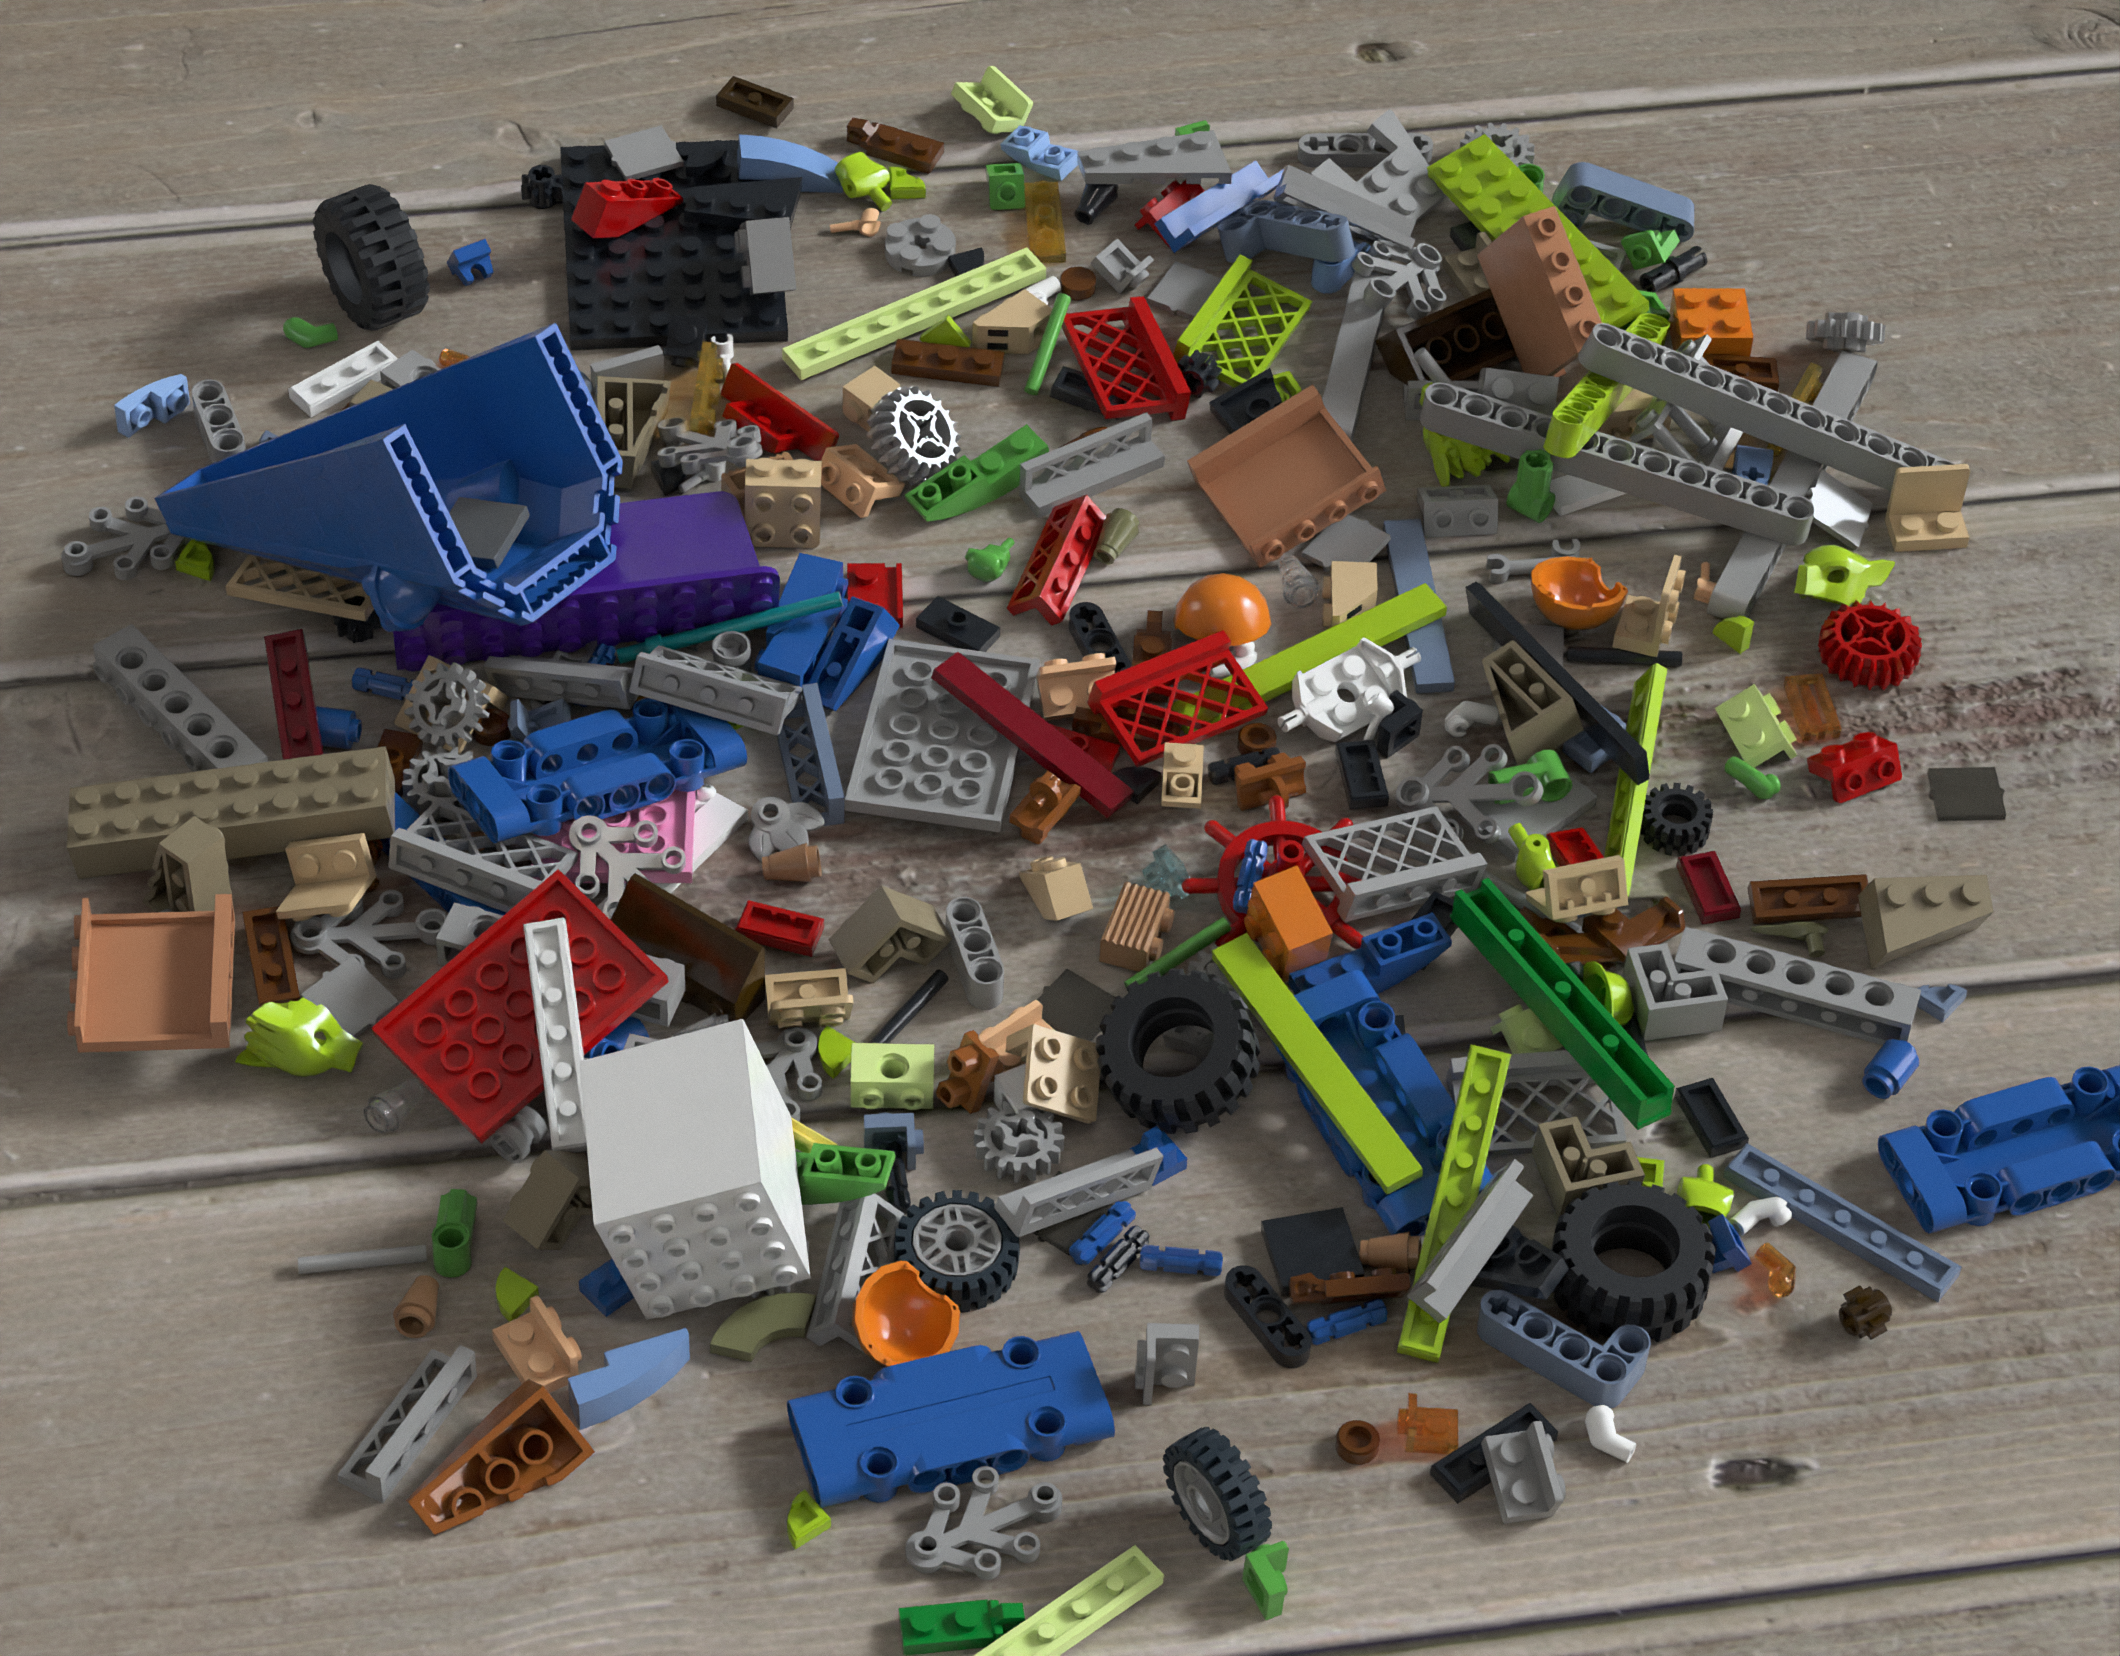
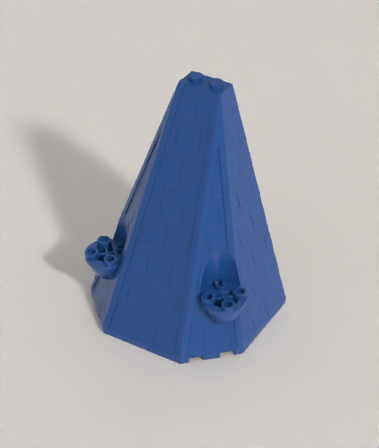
M553 323L200 468L154 499L170 533L173 535L362 584L365 593L370 596L372 606L380 618L383 629L387 632L410 631L421 626L437 604L522 626L534 622L616 560L617 546L610 544L611 526L618 524L620 496L614 494L615 476L622 474L623 460L557 324ZM459 497L527 506L530 516L498 569L475 566L449 514Z

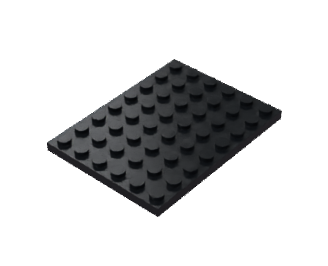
M738 140L676 142V150L683 160L682 167L636 180L664 179L671 183L672 189L684 198L683 202L620 237L592 238L573 222L571 218L585 182H602L605 179L625 181L617 166H612L611 156L605 145L560 147L571 350L667 346L670 314L706 318L708 324L705 345H711L712 336H715L716 342L725 343L727 342V334L733 337V344L788 341L785 292L750 295L749 287L743 288L741 266H747V261H743V253H737L735 247V232H738L740 228L684 221V209L691 187L763 181L739 179L737 163ZM692 143L727 148V158L722 166L719 168L715 166L705 170L704 175L686 176L685 166Z

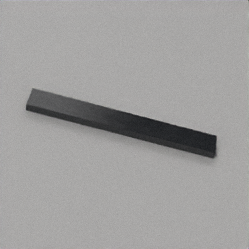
M1476 581L1466 586L1469 614L1501 647L1514 640L1572 697L1584 731L1637 785L1649 780L1647 751L1480 583Z

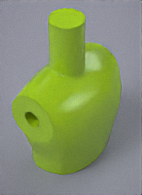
M863 152L849 155L837 163L834 172L848 197L860 198L869 195L881 211H886L891 207L892 201L882 190L890 182L889 172L884 166L870 160Z
M1516 823L1508 829L1509 835L1519 849L1515 864L1516 875L1529 891L1544 888L1543 870L1556 868L1551 856L1549 842L1541 834L1528 835L1522 824Z
M1702 1164L1697 1168V1178H1681L1676 1194L1686 1200L1685 1206L1687 1208L1693 1206L1703 1217L1702 1224L1705 1223L1710 1229L1708 1221L1721 1214L1725 1217L1728 1215L1733 1200V1190L1713 1182V1167L1708 1164Z

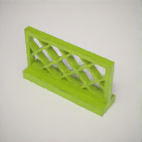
M1241 254L1180 336L1173 353L1178 363L1184 355L1190 357L1195 350H1199L1200 353L1216 351L1220 359L1216 361L1217 365L1222 368V372L1218 375L1217 379L1233 388L1247 381L1234 374L1233 369L1248 367L1251 378L1267 370L1306 316L1313 302L1251 270L1253 260ZM1252 284L1264 290L1266 295L1251 297L1248 287ZM1289 303L1299 308L1297 312L1283 313L1279 304ZM1271 305L1274 314L1259 316L1256 306ZM1247 307L1251 317H1235L1232 309ZM1279 324L1282 333L1268 335L1264 325ZM1255 326L1259 336H1243L1240 328ZM1232 329L1235 339L1220 340L1217 330ZM1263 345L1267 355L1252 357L1248 347ZM1240 348L1243 358L1228 359L1225 350Z

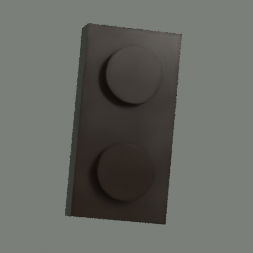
M732 76L716 95V106L777 129L794 109V98Z

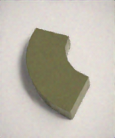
M806 1293L775 1294L742 1306L732 1313L718 1328L710 1343V1353L752 1362L758 1351L774 1340L785 1337L805 1338L813 1315L816 1295Z

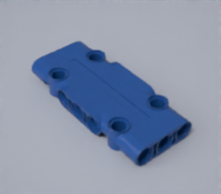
M644 698L633 705V717L627 719L617 710L609 709L535 731L529 734L522 743L513 740L498 742L491 749L490 761L485 756H481L449 766L448 780L457 800L493 843H498L530 832L538 836L554 835L562 829L563 822L572 819L577 820L583 816H596L600 819H605L660 802L669 797L674 789L682 792L695 791L704 785L705 778L745 766L747 764V751L742 738L726 720L651 698Z
M1349 971L1294 995V997L1423 1168L1422 1177L1388 1195L1380 1185L1374 1184L1377 1181L1269 1035L1268 1037L1285 1063L1287 1078L1296 1084L1299 1098L1342 1170L1348 1177L1354 1176L1362 1188V1198L1367 1206L1375 1209L1390 1235L1410 1231L1411 1236L1425 1235L1456 1105L1409 1033L1402 1035L1395 1025L1393 1008L1380 1000L1362 971ZM1486 1165L1479 1194L1492 1177Z
M2120 1065L2102 1071L2090 1066L2081 1067L2075 1071L2071 1082L2060 1085L2055 1077H2045L1970 1099L1958 1106L1954 1112L1945 1109L1935 1110L1927 1117L1924 1126L1918 1127L1915 1125L1880 1135L1877 1144L1880 1158L1919 1224L1928 1234L1963 1223L1985 1226L1993 1221L1996 1213L2009 1210L2012 1215L2019 1216L2097 1193L2110 1186L2114 1180L2120 1181Z
M1079 1331L1038 1341L1025 1336H1016L1009 1339L1004 1344L1003 1349L991 1351L989 1347L983 1345L954 1350L888 1366L878 1371L871 1381L861 1376H849L842 1379L837 1384L836 1389L787 1400L790 1426L815 1500L821 1508L857 1500L861 1495L872 1502H886L897 1494L899 1486L906 1484L915 1493H926L934 1491L936 1486L941 1483L959 1485L972 1482L974 1471L982 1466L992 1467L1000 1475L1023 1467L1029 1461L1030 1455L1043 1462L1053 1461L1064 1453L1066 1445L1074 1444L1078 1446L1111 1438L1115 1435L1114 1420L1110 1406L1084 1339Z

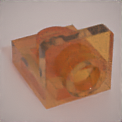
M1408 1393L1406 1409L1398 1408L1397 1434L1405 1435V1452L1449 1455L1458 1449V1409L1417 1407V1394Z

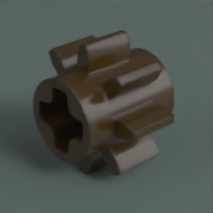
M1859 1285L1843 1294L1846 1302L1841 1304L1839 1319L1844 1329L1850 1335H1858L1861 1339L1868 1336L1872 1340L1888 1331L1885 1323L1890 1321L1892 1307L1882 1291L1878 1289L1872 1290L1870 1286L1863 1289Z

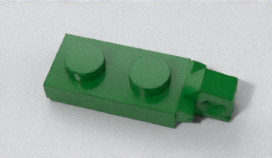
M985 1599L898 1608L903 1655L906 1654V1656L985 1648L1025 1621L1023 1603L999 1604L998 1600L988 1601Z

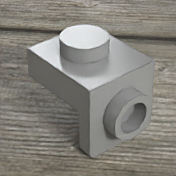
M1117 238L1100 252L1090 264L1121 294L1130 285L1136 289L1150 276L1146 270L1154 259L1149 255L1140 262Z

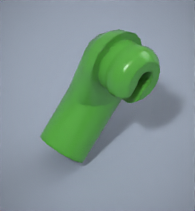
M292 317L287 319L283 325L285 336L304 348L338 340L334 323L315 327L301 318Z
M1735 756L1729 758L1725 764V772L1742 783L1759 799H1771L1774 794L1780 791V781L1773 774L1764 775Z

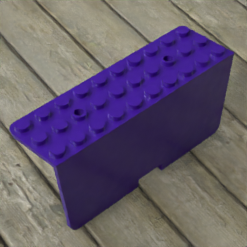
M716 491L620 503L618 524L611 526L610 544L617 546L616 560L534 622L520 626L437 604L421 626L410 631H393L397 670L421 671L429 655L449 665H452V663L463 665L469 661H487L489 656L503 658L509 657V655L536 657L543 652L557 651L558 648L560 651L570 653L585 647L591 641H597V645L603 643L613 647L623 642L637 641L642 643L645 642L646 637L661 634L662 637L669 633L677 634L779 607L780 577L775 568L759 565L738 500L731 493Z

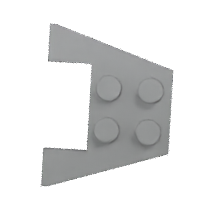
M1390 109L1370 125L1367 133L1391 154L1356 182L1330 158L1310 173L1315 177L1411 218L1416 223L1443 202L1446 197L1437 184L1428 177L1427 167L1429 164L1394 112Z

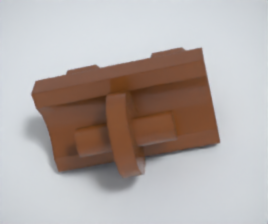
M1283 752L1272 755L1267 761V765L1255 768L1249 762L1237 765L1234 768V778L1237 787L1238 807L1241 811L1269 804L1272 796L1279 795L1284 799L1285 809H1287L1290 797L1306 793L1304 781L1305 760L1302 756L1290 758Z
M1049 771L1042 777L1034 779L1029 787L1030 792L1012 811L1009 823L1020 828L1021 837L1035 844L1043 842L1048 832L1058 820L1065 816L1081 792L1080 786L1065 783Z
M974 1030L964 1033L960 1047L950 1051L947 1064L951 1072L948 1079L939 1082L936 1090L937 1097L948 1108L962 1105L970 1114L980 1111L989 1083L994 1082L995 1075L1002 1073L1004 1070L1003 1064L999 1060L1000 1055L996 1050L983 1045Z

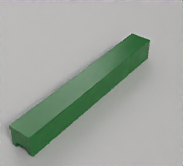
M1489 878L1481 881V887L1469 893H1465L1462 889L1456 891L1451 920L1631 1124L1639 1130L1671 1115L1674 1084Z

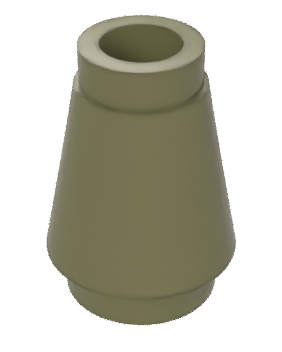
M1116 508L1112 513H1108L1105 516L1096 549L1093 553L1095 558L1101 563L1113 564L1115 559L1139 534V520L1132 512L1123 508Z

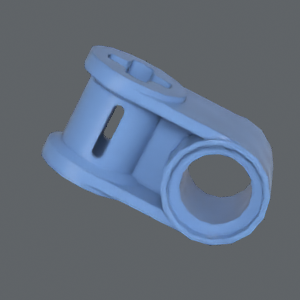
M1353 241L1355 254L1340 262L1314 259L1311 275L1312 287L1322 293L1330 294L1339 291L1354 275L1355 270L1352 267V262L1359 252L1367 253L1371 247L1370 244Z
M1737 445L1732 474L1767 485L1771 475L1774 450Z

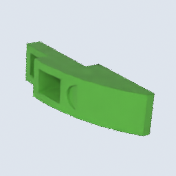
M1026 424L972 461L963 455L905 494V499L927 522L951 518L973 511L1017 488L1020 485V464L1048 453L1049 447Z
M813 1143L810 1153L796 1152L802 1205L850 1201L885 1190L895 1160V1152Z

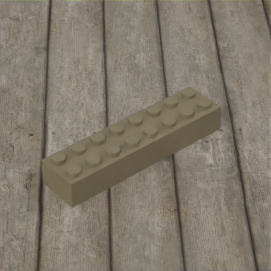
M386 746L74 787L70 788L67 850L78 879L153 869L152 866L159 843L193 816H196L207 825L212 824L222 832L225 838L226 859L286 852L285 848L293 841L365 833L367 841L391 838V835L395 832V777Z

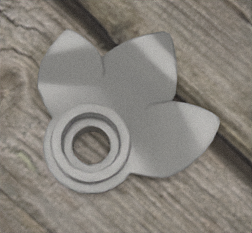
M764 797L758 800L751 810V821L754 827L749 835V847L753 855L762 862V857L770 856L776 850L780 852L807 843L809 846L808 831H814L825 825L824 819L817 809L807 803L794 802L787 804L778 797ZM772 810L777 812V815L772 818L764 816L766 811Z

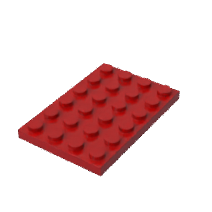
M559 869L371 1028L374 1036L481 1144L545 1090L523 924L565 918L584 1055L669 982L667 975Z

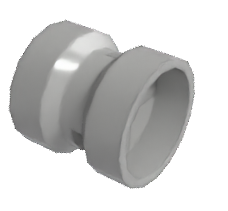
M726 631L714 638L712 643L714 662L751 672L749 659L751 648L747 636L736 631Z
M525 1106L489 1138L492 1147L499 1155L510 1162L520 1163L530 1152V1145L539 1143L547 1134L548 1128L544 1119L534 1109Z

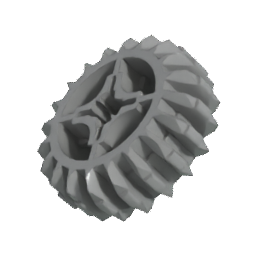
M906 386L899 387L882 396L881 400L871 409L872 415L867 421L871 427L867 436L874 440L871 450L878 451L880 455L877 463L885 462L888 466L887 474L896 472L899 482L908 480L912 486L922 484L956 461V456L961 451L957 444L961 435L954 431V427L958 422L951 421L948 416L951 409H943L941 407V398L932 399L930 390L920 391L918 386L909 388Z

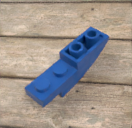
M1430 913L1362 937L1361 948L1289 973L1288 985L1296 995L1349 971L1360 970L1365 974L1375 992L1379 994L1432 962L1451 947L1452 940L1434 913Z

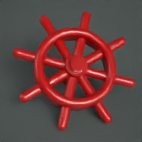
M1279 795L1272 796L1269 800V822L1254 825L1237 836L1233 835L1215 820L1207 821L1204 826L1205 832L1226 848L1220 860L1217 878H1187L1182 882L1181 887L1186 894H1217L1221 909L1231 923V931L1215 941L1218 947L1245 933L1248 934L1244 923V917L1247 914L1243 912L1238 913L1233 909V899L1238 887V877H1234V873L1245 857L1246 843L1250 839L1264 841L1268 847L1273 846L1274 861L1272 864L1267 860L1265 861L1261 880L1298 866L1311 892H1334L1324 876H1305L1316 865L1307 852L1304 854L1306 850L1302 846V842L1305 836L1321 833L1322 831L1303 823L1286 821L1284 799ZM1342 818L1330 830L1352 826L1353 822L1349 818ZM1327 845L1320 847L1324 853L1340 858L1342 851ZM1345 855L1344 861L1349 862L1348 859H1347V857H1346V855ZM1339 871L1338 873L1346 886L1348 883L1361 881V879ZM1336 894L1328 907L1315 899L1332 932L1352 948H1361V941L1364 936L1343 921L1337 912L1340 900Z

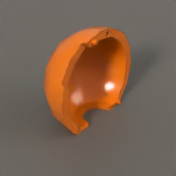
M1569 556L1550 558L1538 563L1531 571V588L1538 609L1546 619L1567 630L1595 629L1608 622L1617 614L1625 602L1628 589L1620 582H1616L1613 589L1606 587L1601 577V567L1591 557L1589 559Z
M1221 573L1207 575L1189 586L1176 605L1173 623L1175 630L1179 629L1185 635L1197 640L1224 630L1231 640L1230 646H1238L1255 641L1265 635L1271 626V619L1266 599L1255 585L1242 577Z
M901 1260L881 1266L865 1280L853 1303L852 1326L862 1350L873 1361L884 1368L950 1352L959 1334L960 1310L958 1305L946 1295L938 1294L926 1286L919 1277L920 1272L908 1261Z

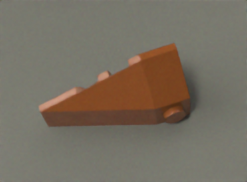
M528 1379L497 1405L406 1501L432 1534L436 1535L483 1515L486 1510L508 1501L518 1500L524 1497V1494L545 1485L551 1486L562 1481L595 1451L545 1387Z

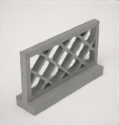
M659 645L650 654L640 652L637 655L629 689L630 693L777 736L782 730L786 716L802 700V687Z
M436 799L407 830L398 828L391 835L388 868L507 913L557 869L565 875L577 862L578 852L528 833L498 843H493L487 836L471 837L469 832H483V830L470 814L464 809ZM438 816H442L454 822L436 824L435 819ZM460 833L462 839L444 841L442 836ZM426 837H433L435 841L430 840ZM517 844L525 849L507 851L505 845ZM496 847L498 852L480 854L478 849ZM468 850L470 854L465 853V852H462V851ZM554 858L560 862L543 864L541 859ZM531 860L533 865L515 867L513 862ZM502 863H504L505 867H502V866L497 865V864H502ZM533 877H540L541 881L534 879Z
M1437 806L1304 837L1302 846L1339 898L1340 904L1337 912L1344 922L1425 903L1433 891L1447 897L1455 896L1456 891L1461 889L1465 893L1476 890L1488 864L1480 853L1470 855ZM1431 821L1438 831V835L1416 826L1417 824ZM1393 830L1408 837L1404 843L1383 834L1386 831ZM1361 838L1375 845L1373 850H1369L1351 843V839ZM1414 838L1434 846L1432 853L1411 846V839ZM1327 845L1342 851L1340 858L1324 853L1320 847ZM1382 846L1400 853L1399 861L1377 853L1378 847ZM1439 848L1454 854L1456 858L1447 860L1437 856L1436 853ZM1346 853L1368 861L1366 869L1344 861ZM1405 856H1408L1427 865L1415 868L1403 863ZM1373 863L1394 873L1380 875L1370 871ZM1339 871L1361 879V881L1348 883L1346 886L1338 873Z
M1567 1050L1511 1054L1502 1094L1506 1089L1518 1088L1529 1097L1519 1108H1516L1501 1097L1499 1107L1510 1114L1511 1117L1502 1128L1497 1125L1494 1126V1137L1491 1139L1487 1156L1527 1154L1532 1152L1539 1123L1524 1112L1534 1101L1552 1113L1544 1123L1555 1121L1557 1118L1574 1117L1565 1111L1574 1098L1592 1109L1593 1111L1583 1122L1580 1121L1591 1149L1626 1143L1622 1113L1607 1095L1598 1103L1581 1091L1587 1083L1595 1082ZM1467 1057L1451 1058L1446 1081L1448 1092H1451L1455 1105ZM1558 1085L1568 1092L1569 1095L1558 1106L1541 1094L1547 1086ZM1608 1103H1609V1108H1610V1110H1608L1607 1108H1605V1106H1606ZM1599 1114L1613 1125L1614 1134L1599 1135L1588 1126ZM1518 1120L1535 1132V1134L1529 1140L1518 1141L1507 1132Z

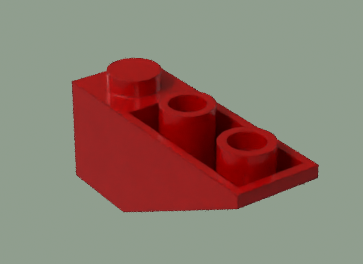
M660 178L646 181L636 179L611 181L605 179L602 182H585L571 220L592 238L620 237L681 204L684 198L672 189L671 183Z

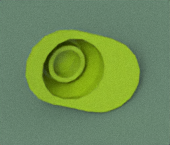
M1595 961L1587 962L1583 966L1584 985L1620 1025H1625L1632 1018L1634 1012L1629 983L1621 975L1605 971L1601 964Z

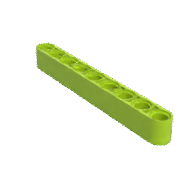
M1642 313L1626 331L1664 346L1670 322L1657 314ZM1589 371L1553 411L1543 445L1545 451L1561 458L1576 456L1634 388Z

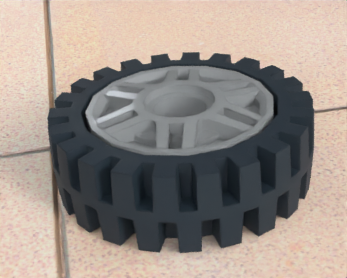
M952 1190V1198H947L945 1192L941 1191L935 1193L934 1202L926 1196L920 1199L919 1207L913 1204L907 1209V1216L902 1215L895 1233L894 1262L908 1261L920 1272L919 1277L926 1286L938 1294L949 1297L955 1304L960 1306L961 1313L970 1312L971 1303H974L978 1310L987 1307L988 1298L994 1303L1001 1298L1002 1291L1007 1293L1011 1288L1012 1280L1015 1281L1019 1264V1237L1017 1238L996 1211L993 1199L986 1196L982 1202H979V1193L972 1191L969 1192L968 1198H962V1190Z
M1201 1427L1166 1448V1454L1163 1455L1165 1463L1163 1471L1169 1477L1166 1479L1168 1489L1174 1491L1171 1497L1175 1505H1180L1182 1511L1179 1513L1183 1520L1188 1519L1190 1531L1193 1535L1199 1534V1542L1205 1548L1209 1546L1210 1553L1214 1556L1219 1555L1221 1560L1233 1561L1249 1553L1270 1538L1272 1521L1268 1518L1271 1516L1270 1508L1264 1504L1267 1501L1265 1493L1258 1489L1257 1485L1260 1482L1256 1475L1252 1476L1249 1472L1251 1466L1248 1461L1240 1459L1241 1452L1235 1445L1230 1447V1440L1225 1435L1220 1436L1219 1431L1214 1428L1210 1430L1209 1427Z

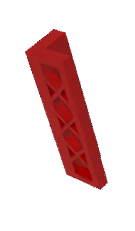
M1087 494L1053 507L1007 606V610L1013 616L1036 608L1051 626L1063 622L1096 549L1105 515Z

